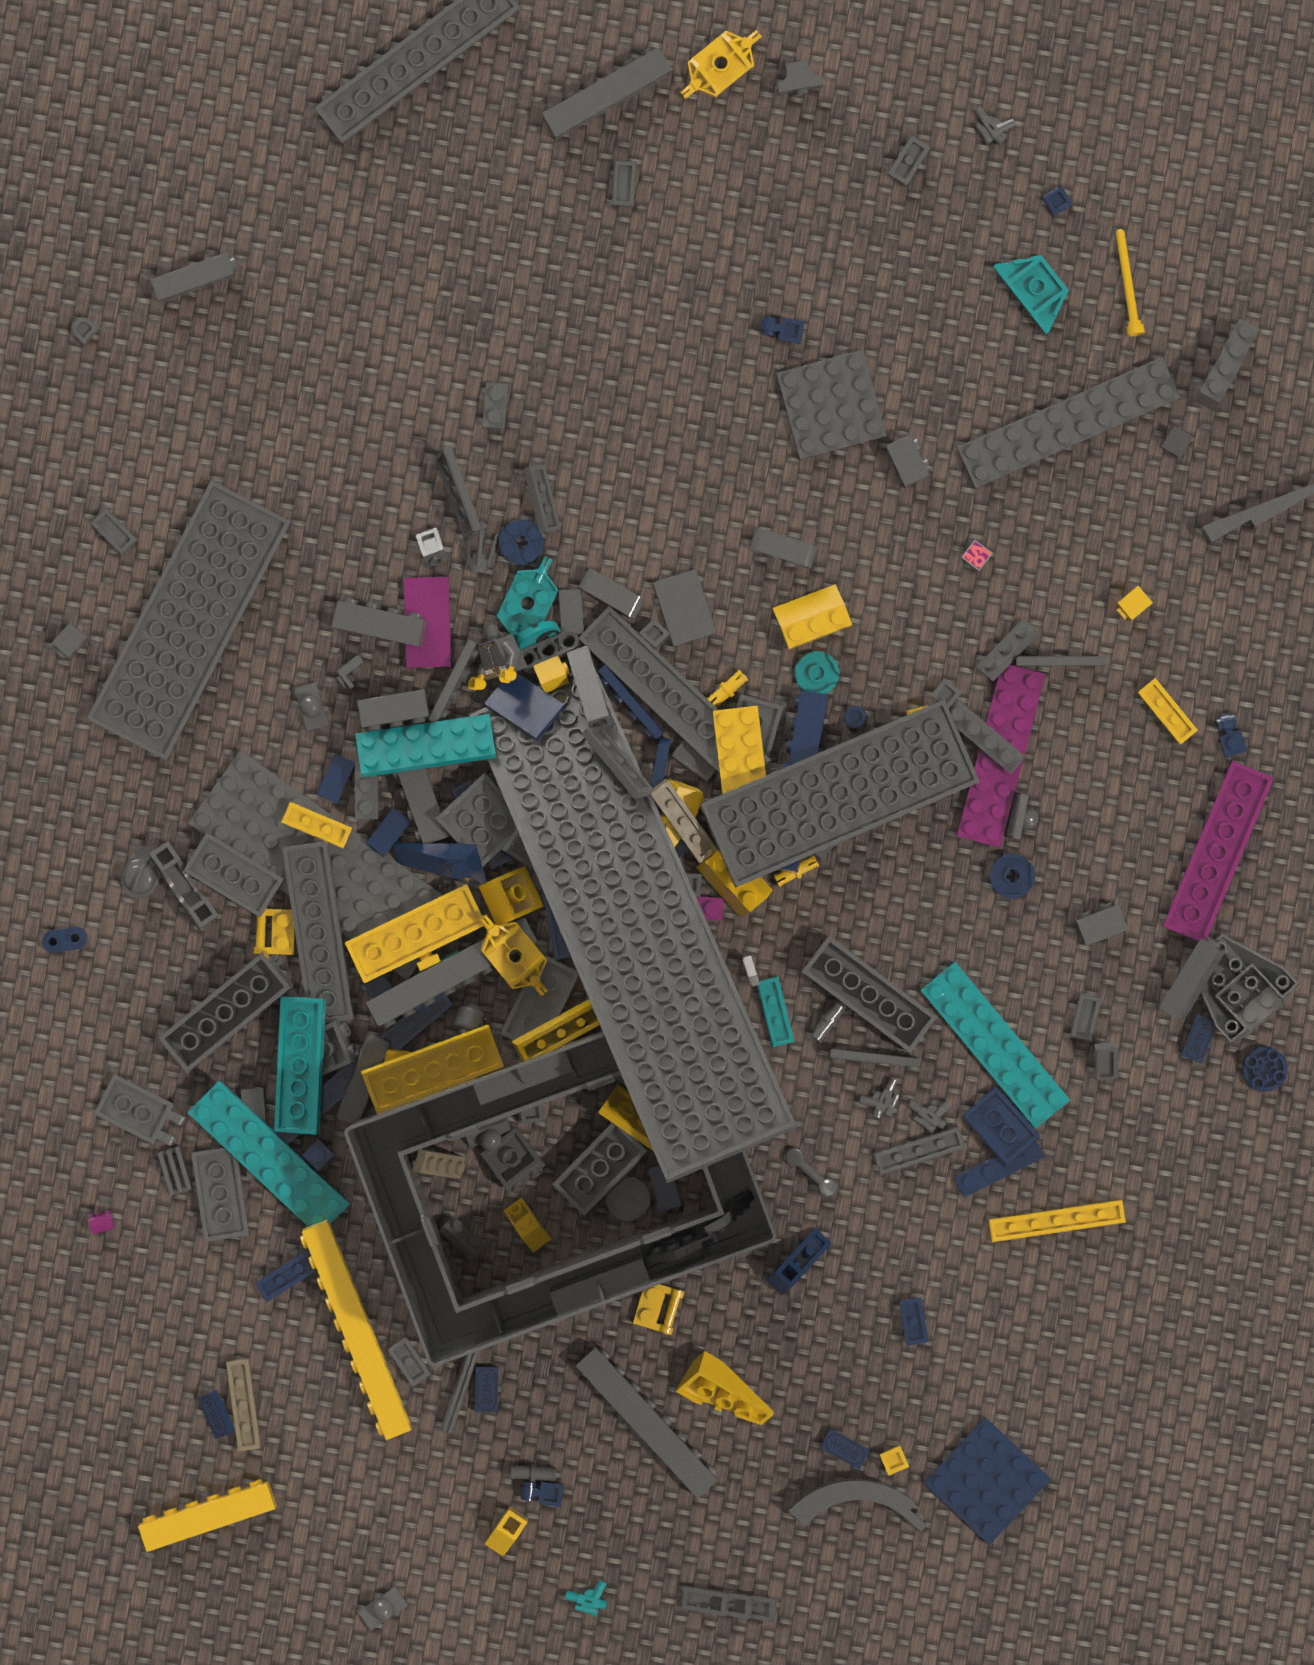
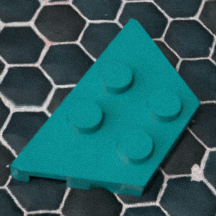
M1042 255L995 264L993 266L994 270L1043 333L1047 335L1069 291Z

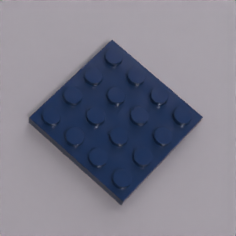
M984 1417L924 1481V1484L990 1545L1051 1478L994 1424Z

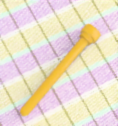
M1118 229L1116 231V239L1129 315L1126 331L1128 337L1145 334L1144 324H1141V320H1138L1125 232L1122 229Z

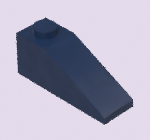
M814 1228L768 1276L766 1281L782 1296L796 1284L832 1243L817 1228Z

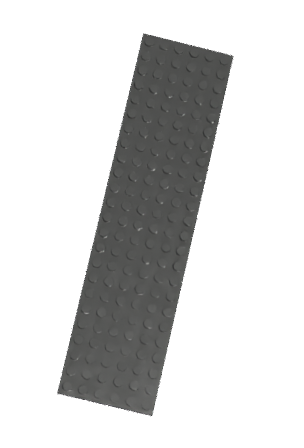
M571 671L567 675L569 684L547 692L563 703L565 708L538 741L487 707L469 714V717L490 715L496 758L488 759L665 1179L669 1183L797 1128V1125L651 794L650 796L634 799L582 736V733L586 728H589ZM597 673L612 725L604 727V729L641 773Z

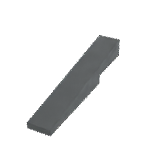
M1314 484L1215 521L1200 529L1209 544L1246 522H1249L1253 529L1314 494Z

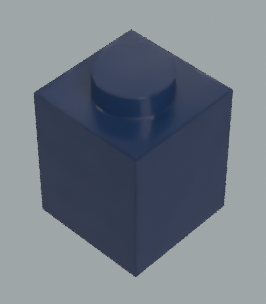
M319 1138L303 1156L319 1171L336 1153Z

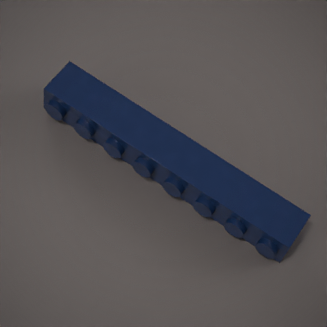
M801 691L800 696H796L794 709H798L797 717L792 718L790 731H794L793 740H788L786 753H790L789 762L784 763V768L819 753L828 695ZM801 860L782 867L778 871L798 874Z

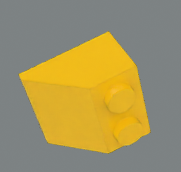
M526 866L478 886L496 925L508 923L544 907Z

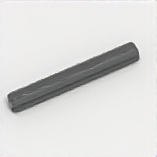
M479 1351L464 1357L441 1426V1430L444 1432L452 1433Z

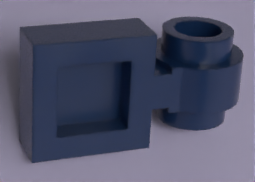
M767 316L761 321L760 330H762V335L774 337L775 333L780 332L778 340L801 344L805 322L783 317L782 323L779 325L777 318Z
M1233 713L1219 715V718L1215 719L1219 732H1225V735L1218 737L1225 758L1248 751L1241 730L1233 732V727L1237 726Z
M524 1480L523 1484L520 1485L519 1494L522 1500L534 1501V1498L539 1496L538 1504L561 1507L564 1483L541 1481V1486L538 1488L536 1482Z

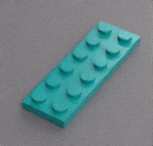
M489 714L355 734L362 778L496 758Z
M281 996L274 1132L320 1134L326 999Z

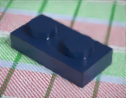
M921 1297L899 1300L906 1345L929 1342Z

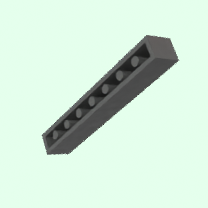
M525 917L517 921L516 923L534 944L537 943V939ZM484 939L366 1002L365 1005L377 1027L383 1026L386 1029L395 1024V1019L403 1015L406 1018L416 1013L414 1008L423 1005L425 1008L436 1002L435 997L440 994L446 997L456 991L455 986L461 983L463 986L476 980L474 976L482 972L485 976L494 971L495 967L480 951ZM516 949L510 952L509 958L511 961L515 959L514 955L519 953V950Z
M594 1346L576 1363V1367L697 1498L702 1496L718 1481V1478L715 1476L718 1473L710 1463L704 1464L700 1459L702 1454L694 1446L690 1448L685 1443L687 1438L680 1430L675 1432L669 1426L672 1424L670 1419L664 1413L659 1415L655 1410L656 1404L649 1397L644 1398L639 1393L641 1388L635 1381L629 1382L624 1377L626 1374L624 1369L618 1363L615 1366L609 1360L610 1354L603 1347L599 1349L597 1346Z

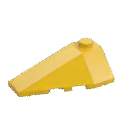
M666 777L665 779L671 783L693 816L696 817L698 809L701 808L699 804L704 802L703 792L698 788ZM661 811L662 821L675 848L681 838Z
M706 1351L692 1362L675 1391L694 1403L702 1405V1402L714 1405L715 1410L722 1411V1409L732 1411L736 1417L759 1425L764 1424L774 1414V1411L723 1361Z

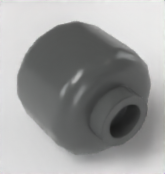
M467 1003L458 1009L453 1024L459 1030L458 1034L460 1035L482 1027L485 1023L486 1015L483 1013V1008Z

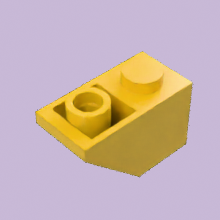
M522 1197L504 1210L522 1240L533 1253L551 1240L543 1225Z
M509 1506L485 1542V1545L501 1556H504L527 1524L528 1518Z

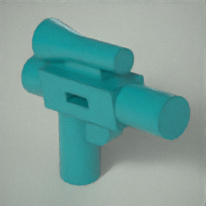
M599 1580L594 1590L588 1589L584 1594L567 1590L565 1599L581 1604H576L575 1610L597 1617L598 1609L605 1610L607 1601L601 1600L600 1597L607 1583Z

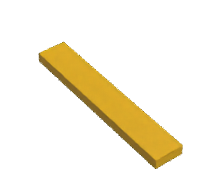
M1122 1200L989 1219L992 1242L1126 1223Z

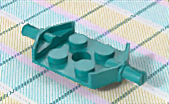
M544 556L537 570L517 571L505 600L497 613V617L508 630L507 634L513 635L514 639L518 638L520 633L526 628L532 626L534 629L538 627L539 622L545 620L557 595V587L547 576V571L553 561L550 558L548 559ZM526 597L534 600V606L530 610H525L521 606L522 600Z

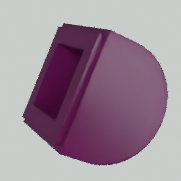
M112 1210L90 1215L88 1219L93 1235L115 1229Z

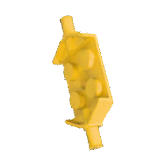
M755 30L747 38H742L725 31L689 60L688 69L691 81L686 88L680 91L683 98L687 99L695 91L717 98L721 92L751 68L753 69L754 62L751 47L762 38L760 33L758 34V31ZM722 57L727 60L728 64L724 69H718L715 66L714 62L717 58Z
M487 914L482 916L483 918H480L479 921L487 929V934L480 951L510 985L511 989L531 985L540 996L544 995L543 992L546 993L548 989L541 983L540 976L547 959L516 922L496 925L493 924ZM517 949L521 957L519 961L512 962L509 954L512 950Z

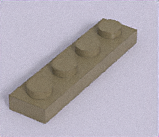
M667 779L653 788L654 790L651 793L653 800L699 863L718 850Z
M419 1149L413 1171L460 1179V1175H462L465 1169L464 1162L466 1157Z
M249 1358L227 1361L226 1366L238 1452L261 1449Z

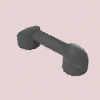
M791 1148L786 1152L785 1159L787 1163L791 1166H798L819 1185L821 1194L831 1196L836 1192V1182L831 1178H824L803 1159L801 1150Z

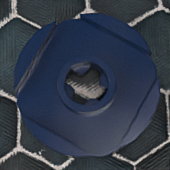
M517 520L510 522L502 530L499 537V547L509 562L516 565H527L541 555L544 548V538L534 523L527 520ZM524 536L528 545H524L522 549H519L515 540Z
M1007 854L997 859L990 870V882L995 892L1009 899L1020 898L1028 893L1034 885L1035 870L1031 863L1023 856ZM1010 870H1014L1015 874L1019 875V878L1015 879L1014 883H1010V879H1006V874H1009Z

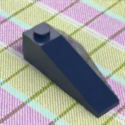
M394 843L393 845L397 861L403 866L463 884L486 883L476 844Z

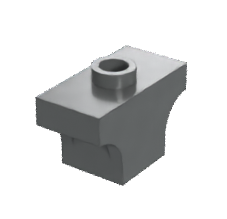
M808 60L785 64L786 78L777 85L779 96L794 93L795 96L807 95L808 91L822 89L823 79L822 76L813 74L809 69Z

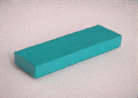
M778 976L759 981L757 987L772 1046L776 1047L795 1042Z

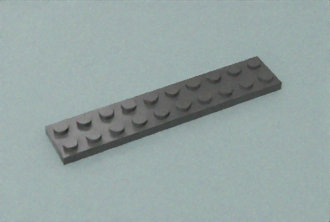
M515 0L454 1L318 104L315 110L341 144H344L518 12L520 7Z
M1161 357L957 447V450L976 489L1180 399V396L1164 359Z
M608 606L579 637V640L585 646H588L605 665L720 773L713 711L718 709ZM763 753L766 767L772 760Z

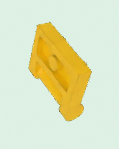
M266 909L261 918L257 916L256 947H254L253 954H261L266 951L268 954L294 955L295 929L292 910ZM266 916H272L271 947H265Z
M663 1284L643 1290L633 1324L672 1335L674 1329L672 1324L684 1291ZM665 1293L672 1295L664 1323L659 1324L657 1323Z

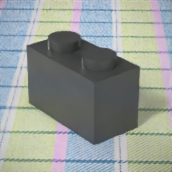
M910 434L886 445L887 454L904 488L929 477L928 471L931 468L927 459H922L919 451L922 449L917 438L912 439Z
M1112 902L1100 906L1101 911L1092 914L1091 910L1078 915L1080 919L1075 920L1084 946L1128 930L1119 904L1113 906Z

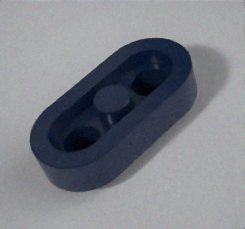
M81 927L53 930L43 936L42 945L50 953L76 950L86 945L88 935ZM73 934L79 935L78 942L72 941ZM53 937L57 939L55 946H51L49 943Z

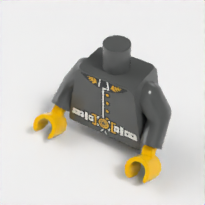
M497 625L484 629L488 641L478 646L481 663L477 671L478 677H471L468 682L469 689L483 690L486 687L484 678L488 680L499 677L500 682L510 683V681L516 678V671L527 667L513 635L509 634L501 637Z

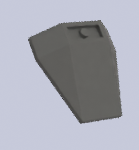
M1221 934L1215 940L1221 944L1220 948L1226 952L1201 993L1216 1028L1232 1044L1251 1034L1281 1008L1299 986V983L1281 965Z

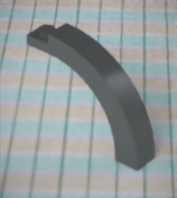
M863 1478L840 1479L825 1483L805 1493L788 1508V1511L806 1526L816 1515L833 1505L846 1501L866 1500L892 1508L905 1517L920 1532L927 1526L924 1521L926 1517L918 1509L911 1510L916 1502L906 1493L886 1483Z

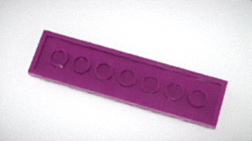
M1009 665L998 676L986 723L1025 755L1046 674ZM979 748L974 769L980 782L969 786L957 837L1001 847L1023 761L1010 774Z
M1231 761L1163 923V927L1198 942L1200 939L1207 940L1271 787L1273 777Z

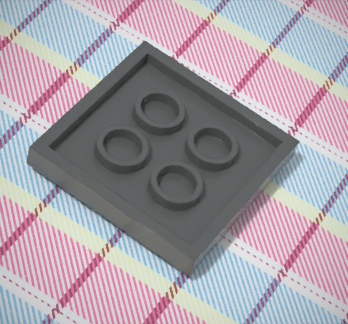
M485 773L435 818L457 844L477 845L482 867L505 846L517 828L501 790Z

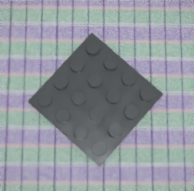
M863 350L776 373L800 460L887 436Z

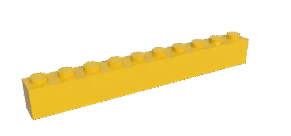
M327 1219L302 1230L303 1235L300 1236L301 1242L305 1249L309 1248L311 1256L308 1258L312 1269L317 1268L320 1275L317 1278L321 1290H326L328 1298L325 1301L330 1311L334 1310L336 1315L334 1323L337 1331H342L345 1337L342 1340L345 1351L347 1353L351 1352L353 1360L350 1362L354 1373L359 1372L362 1379L359 1385L362 1393L368 1394L370 1402H367L370 1413L372 1415L376 1414L378 1419L376 1427L379 1435H384L385 1439L388 1440L411 1431V1423L329 1220Z

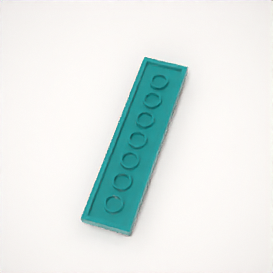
M956 962L920 990L1035 1129L1070 1101Z
M221 1080L188 1111L190 1116L308 1227L327 1219L331 1224L349 1206V1201Z

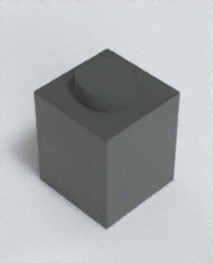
M69 623L52 642L56 646L53 650L63 659L65 656L71 659L89 638L72 623Z

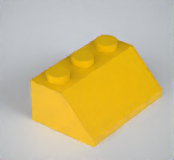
M836 584L773 608L788 650L852 626Z
M719 849L696 867L740 918L760 905L773 891L762 877L735 888Z

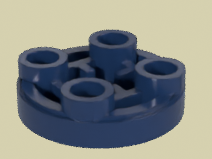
M1257 1047L1245 1056L1242 1063V1075L1246 1083L1253 1089L1263 1092L1277 1089L1286 1080L1287 1063L1284 1056L1278 1050L1271 1047Z

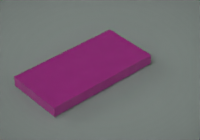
M449 577L404 578L405 616H409L410 612L423 615L422 619L428 621L423 646L418 647L405 644L406 668L451 667Z

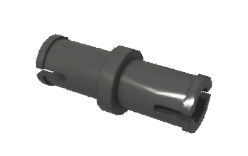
M835 999L826 1014H822L820 1017L821 1021L810 1036L822 1043L831 1028L836 1027V1021L844 1010L847 1009V1006L840 1000Z
M511 1464L510 1479H529L530 1482H535V1480L555 1482L556 1467H537L536 1464H531V1466Z

